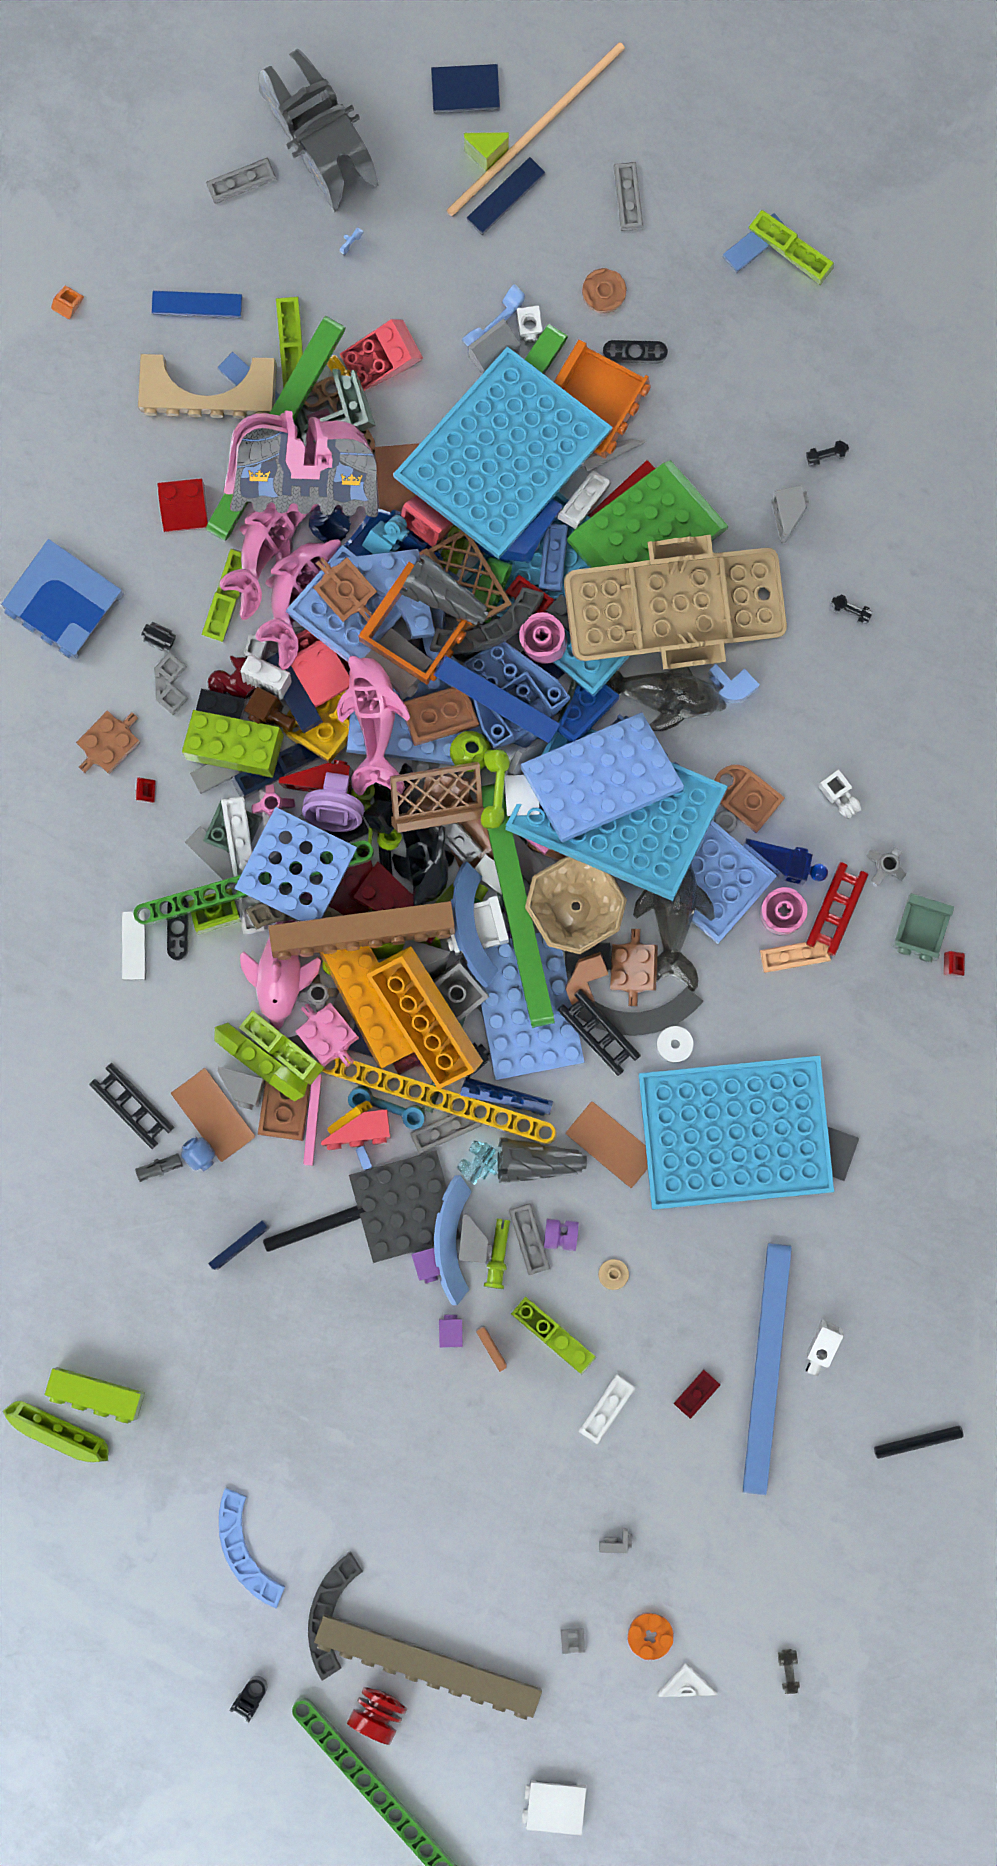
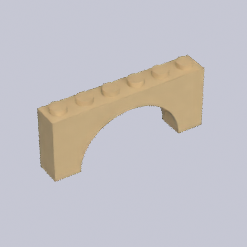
M141 354L138 408L141 412H144V415L148 416L166 413L167 416L176 417L179 416V413H184L190 417H201L202 414H210L214 418L233 415V418L244 419L246 416L254 414H269L275 404L277 363L275 358H252V363L246 377L236 387L222 394L202 396L181 389L170 379L167 372L166 359L163 355Z

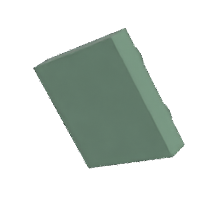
M220 801L203 841L230 853L222 803ZM246 811L252 843L263 817Z

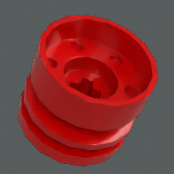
M364 1687L362 1694L370 1700L358 1698V1703L365 1710L353 1709L347 1725L377 1742L390 1745L396 1729L389 1722L401 1723L402 1718L394 1712L405 1714L407 1707L401 1704L395 1697L381 1690Z

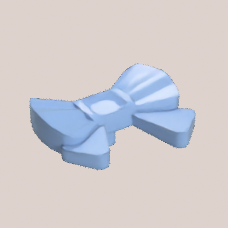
M358 227L351 237L345 234L344 238L347 241L341 246L339 251L345 256L349 251L350 245L355 240H359L364 231Z

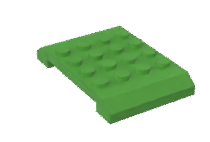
M670 460L661 464L576 528L567 538V542L590 568L650 560L647 543L650 541L711 535L712 542L728 529V525Z

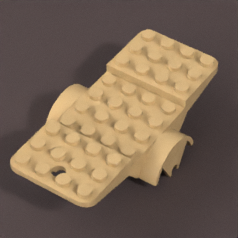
M711 535L647 542L650 560L573 570L568 572L564 578L572 652L575 658L580 661L661 652L663 670L726 662L724 644L778 638L783 636L787 630L779 558L776 551L772 548L713 553ZM762 587L769 591V597L766 600H762L758 596V591Z

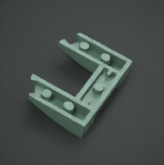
M333 369L332 372L343 409L321 418L320 421L347 422L355 425L361 432L374 427L375 422L357 372L351 370V376L341 375V370ZM302 408L294 424L297 427V438L301 439L304 446H306L308 423Z

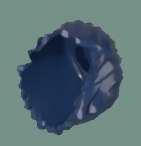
M320 506L315 507L311 512L308 523L312 534L324 543L334 539L342 541L343 538H346V534L350 531V525H352L350 516L345 515L343 510L335 506L330 515L322 514Z

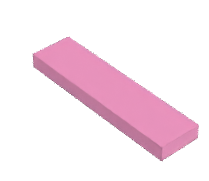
M321 1074L311 1084L303 1162L307 1166L314 1165L322 1083Z

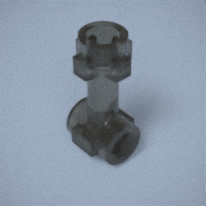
M784 1649L782 1652H778L779 1666H784L786 1680L785 1683H782V1689L785 1691V1694L798 1693V1688H800L799 1681H795L793 1665L798 1664L796 1650Z

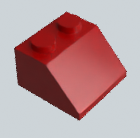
M202 478L157 483L164 532L206 528L208 517L205 487Z

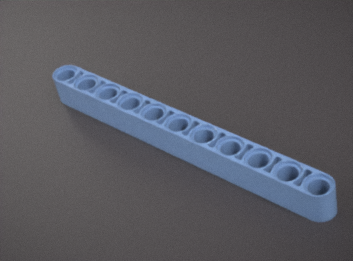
M768 1243L743 1493L766 1495L791 1245Z

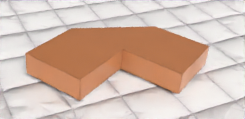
M601 952L578 960L575 970L565 986L572 1005L578 1001L574 994L579 989L592 1002H595L588 982L608 975Z

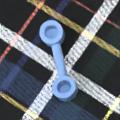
M514 284L502 302L507 308L484 330L480 327L476 328L464 336L462 341L469 346L503 318L506 321L517 311V308L522 306L525 294Z

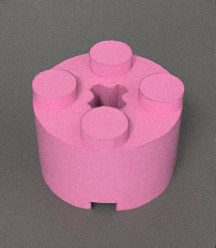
M536 613L531 615L520 628L519 639L525 654L530 660L547 664L562 658L567 647V636L562 623L556 617L549 613ZM546 635L547 638L544 641H540L542 636Z
M777 888L770 892L761 904V921L765 928L772 933L778 935L791 934L799 929L807 917L806 901L792 888ZM782 906H785V910H789L785 917L782 916V913L778 912Z

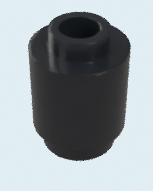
M152 622L150 625L146 624L141 634L144 637L143 642L162 651L164 649L170 651L176 639V635L172 633V630L155 622Z

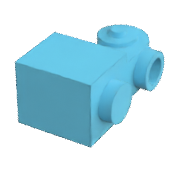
M395 515L386 524L380 521L370 530L362 546L372 554L399 551L401 547L398 545L399 542H402L410 532L407 529L406 520L400 515Z

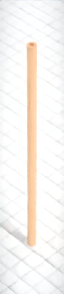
M619 42L446 210L448 214L453 217L625 49L624 45Z

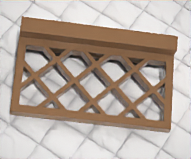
M462 530L432 548H426L419 552V556L423 553L429 556L447 573L449 567L461 569L459 581L456 582L464 587L472 588L474 595L476 590L488 592L487 601L484 605L487 606V609H491V611H489L485 621L512 605L476 543ZM465 536L469 542L467 551L455 548L456 540ZM440 549L450 551L447 562L438 560L434 553ZM453 552L466 555L463 566L450 563ZM469 556L479 558L480 565L478 570L466 567ZM464 571L477 573L474 585L462 582ZM480 575L490 577L492 580L490 589L477 586ZM491 594L500 595L505 603L498 607L489 605ZM469 624L465 630H466V631L473 630V627H475V626H477V625H474V624H473V625L471 626V625Z
M478 762L390 776L393 810L391 821L392 826L398 833L481 819L484 808L482 803L480 764ZM474 769V777L469 783L461 778L466 770ZM450 773L454 778L446 787L439 780L444 774ZM429 777L433 781L425 791L417 786L422 778ZM459 780L466 787L457 796L451 789ZM407 781L410 783V786L401 794L397 791L396 782ZM436 784L444 789L437 799L429 795ZM414 788L422 792L415 803L406 798ZM471 789L476 793V801L467 803L463 800V797ZM448 793L456 798L450 806H444L440 803ZM427 796L434 803L429 809L423 810L418 806ZM404 800L412 805L407 813L399 814L398 807Z

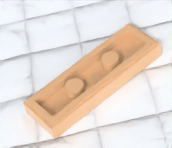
M817 941L814 947H810L804 942L760 950L763 972L767 973L831 961L830 955L827 954L829 947Z

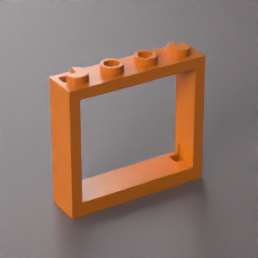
M408 562L358 637L361 643L428 685L431 680L435 681L437 679L434 673L444 656L452 657L454 653L452 648L456 643L460 644L466 635L465 629L469 624L471 626L473 624L463 619L461 620L426 673L372 639L401 597L402 594L399 593L401 588L406 589L403 584L415 566Z

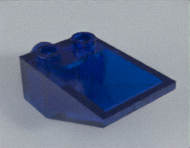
M747 838L743 843L745 849L782 881L804 885L808 875L818 882L825 880L828 876V869L825 865L818 863L810 866L813 854L808 853L806 848L795 847V849H789Z

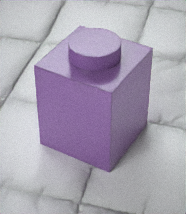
M434 1248L411 1254L419 1281L424 1280L426 1284L438 1280L437 1275H440L439 1267H436Z
M444 1315V1319H439L440 1347H463L462 1319H457V1315Z

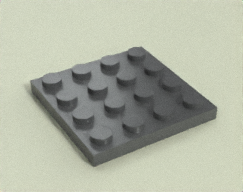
M437 1151L349 1175L358 1209L363 1208L366 1211L360 1214L373 1263L434 1246L437 1214L441 1211L444 1202L442 1198L447 1189ZM458 1227L456 1240L461 1239Z

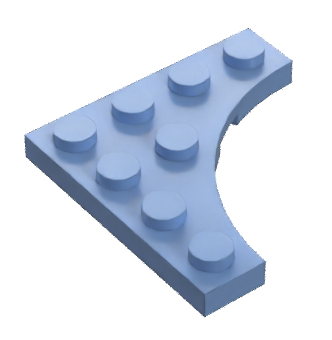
M418 549L348 557V559L375 588L376 593L385 597L408 562L415 565L417 561H420ZM345 558L329 560V565L331 567L336 566ZM401 595L395 606L400 610V614L406 622L411 639L433 637L435 632L430 607L420 601L417 602Z

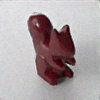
M230 656L231 663L236 670L231 675L223 670L214 671L207 680L209 690L222 694L227 692L231 696L250 699L256 688L255 686L251 687V684L247 685V682L243 683L240 671L247 657L236 658Z

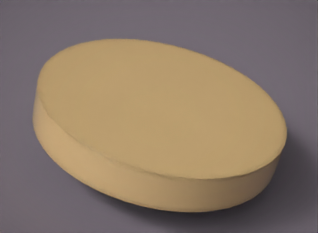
M611 1259L601 1265L598 1276L604 1287L617 1290L627 1283L629 1271L622 1261Z

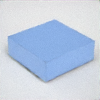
M365 1147L357 1148L356 1153L363 1170L373 1168Z

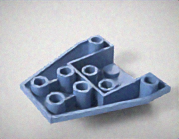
M506 642L483 650L463 663L464 667L509 694L515 691L519 700L551 719L570 700V696L555 677ZM474 700L482 731L494 748L515 743L530 733Z

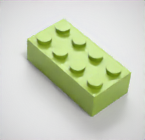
M193 710L182 754L188 761L273 778L284 734L280 727Z
M56 1367L52 1368L44 1395L50 1397V1402L61 1405L62 1403L69 1402L72 1403L71 1408L81 1411L90 1408L94 1410L93 1414L102 1417H107L109 1414L116 1416V1421L128 1424L138 1419L145 1392Z

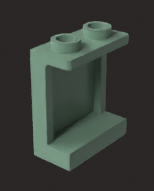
M911 893L908 896L893 947L898 948V953L910 956L911 953L920 955L919 959L932 963V960H938L954 906Z

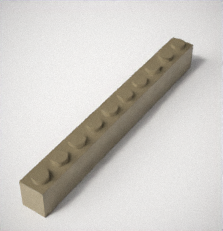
M325 1614L322 1616L314 1639V1643L318 1644L317 1648L323 1651L330 1652L333 1649L340 1652L339 1656L352 1660L353 1656L362 1659L361 1663L370 1667H374L375 1664L383 1666V1671L396 1675V1672L405 1674L404 1678L414 1682H418V1679L427 1682L426 1685L438 1690L440 1686L449 1689L448 1693L454 1696L461 1697L464 1694L470 1696V1701L481 1705H483L484 1701L493 1704V1709L505 1712L506 1709L514 1711V1716L527 1720V1717H534L542 1693L541 1688Z

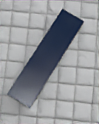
M529 157L467 217V221L483 235L545 175V171Z
M277 652L267 658L266 662L280 668L278 664L279 653ZM290 666L285 671L291 674L292 682L284 695V699L303 733H306L323 723V720L293 668Z

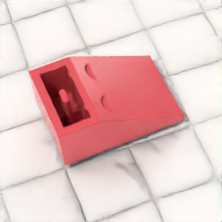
M401 319L389 320L340 353L347 369L357 372L364 391L407 370L423 359L405 322Z
M305 629L296 635L299 646L298 653L291 667L316 708L349 689V674L337 653Z
M387 1109L363 1112L321 1141V1145L323 1147L327 1146L328 1150L342 1149L341 1144H349L350 1147L364 1146L365 1141H372L373 1145L387 1143L386 1139L391 1138Z

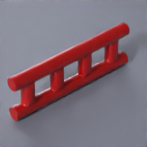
M839 862L806 942V945L814 947L817 941L829 946L827 954L835 956L869 875L864 871H860L858 877L845 872L848 865L843 862ZM842 880L854 885L850 897L837 892ZM833 900L846 905L842 917L829 913ZM825 921L837 926L833 938L820 933Z

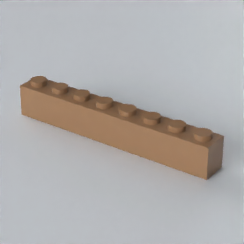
M451 901L268 926L272 956L278 960H287L291 956L296 955L310 957L318 952L333 954L341 949L355 951L363 946L378 948L385 943L400 945L408 940L423 942L430 937L445 939L455 934Z

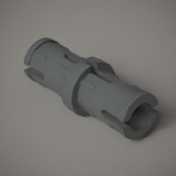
M177 1153L161 1160L155 1159L153 1163L135 1168L139 1182L158 1175L159 1177L164 1176V1173L183 1167V1164Z

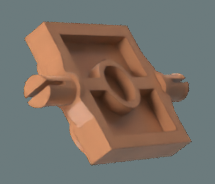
M322 557L316 564L325 574L312 588L342 622L357 612L368 622L373 614L365 605L369 598L377 592L375 588L347 557L333 567Z
M106 711L76 742L88 757L78 767L86 773L95 764L110 774L140 743L129 728L139 718L131 712L122 722L116 719L109 711Z
M631 929V942L612 944L610 989L628 992V1006H638V993L656 991L658 945L640 943L641 929Z

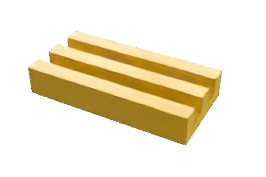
M369 1101L357 1105L330 1125L327 1129L330 1135L363 1112L369 1111L373 1108Z

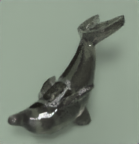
M689 667L668 669L669 672L623 677L618 669L606 683L618 695L622 694L661 713L649 724L653 731H665L677 726L685 718L710 716L713 712L722 711L727 707L725 701L718 696L715 687L693 676Z
M691 864L673 901L644 890L635 903L633 916L637 919L651 909H654L663 952L657 956L656 983L672 975L681 980L688 989L695 991L698 988L699 982L697 970L693 963L681 953V948L689 931L695 910L710 921L715 918L713 904L707 893L697 885Z

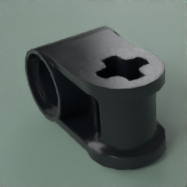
M260 1676L252 1677L243 1691L239 1693L229 1711L238 1713L246 1718V1722L249 1723L267 1691L266 1680ZM252 1683H259L262 1686V1692L259 1694L253 1693L250 1685Z

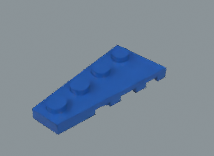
M468 1077L465 1078L460 1093L461 1096L507 1105L519 1110H530L532 1113L540 1116L550 1115L553 1101Z

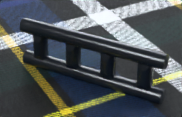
M579 989L574 994L578 1001L569 1009L562 1004L557 1011L609 1068L619 1076L624 1071L620 1064L629 1056L636 1061L641 1054L588 996ZM583 1007L593 1015L585 1025H582L574 1016ZM600 1023L608 1034L598 1042L590 1031ZM615 1040L624 1050L613 1059L605 1048Z
M110 1063L105 1068L110 1074L101 1083L94 1079L89 1086L151 1149H154L158 1145L154 1138L163 1129L169 1134L175 1127L113 1063ZM115 1081L125 1089L117 1099L107 1091ZM131 1097L141 1105L132 1116L123 1107ZM147 1113L157 1122L148 1132L138 1123Z

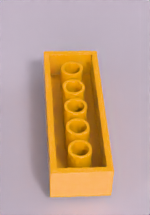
M363 946L355 951L341 949L333 954L319 952L378 1068L382 1069L413 1053L412 1047L366 976L374 965L378 963L372 949L369 946Z
M412 946L374 965L366 976L437 1089L439 1090L475 1072L483 1060Z

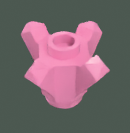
M273 784L266 785L264 797L260 802L251 805L252 814L264 812L271 817L275 807L281 810L295 807L294 799L278 796L275 793Z

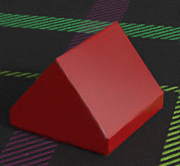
M954 951L945 952L944 975L964 976L965 954Z

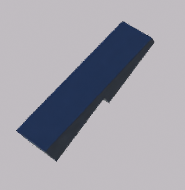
M298 743L279 753L273 778L241 772L235 775L231 781L239 796H244L245 799L260 789H264L266 785L277 782L279 778L290 775L321 757Z

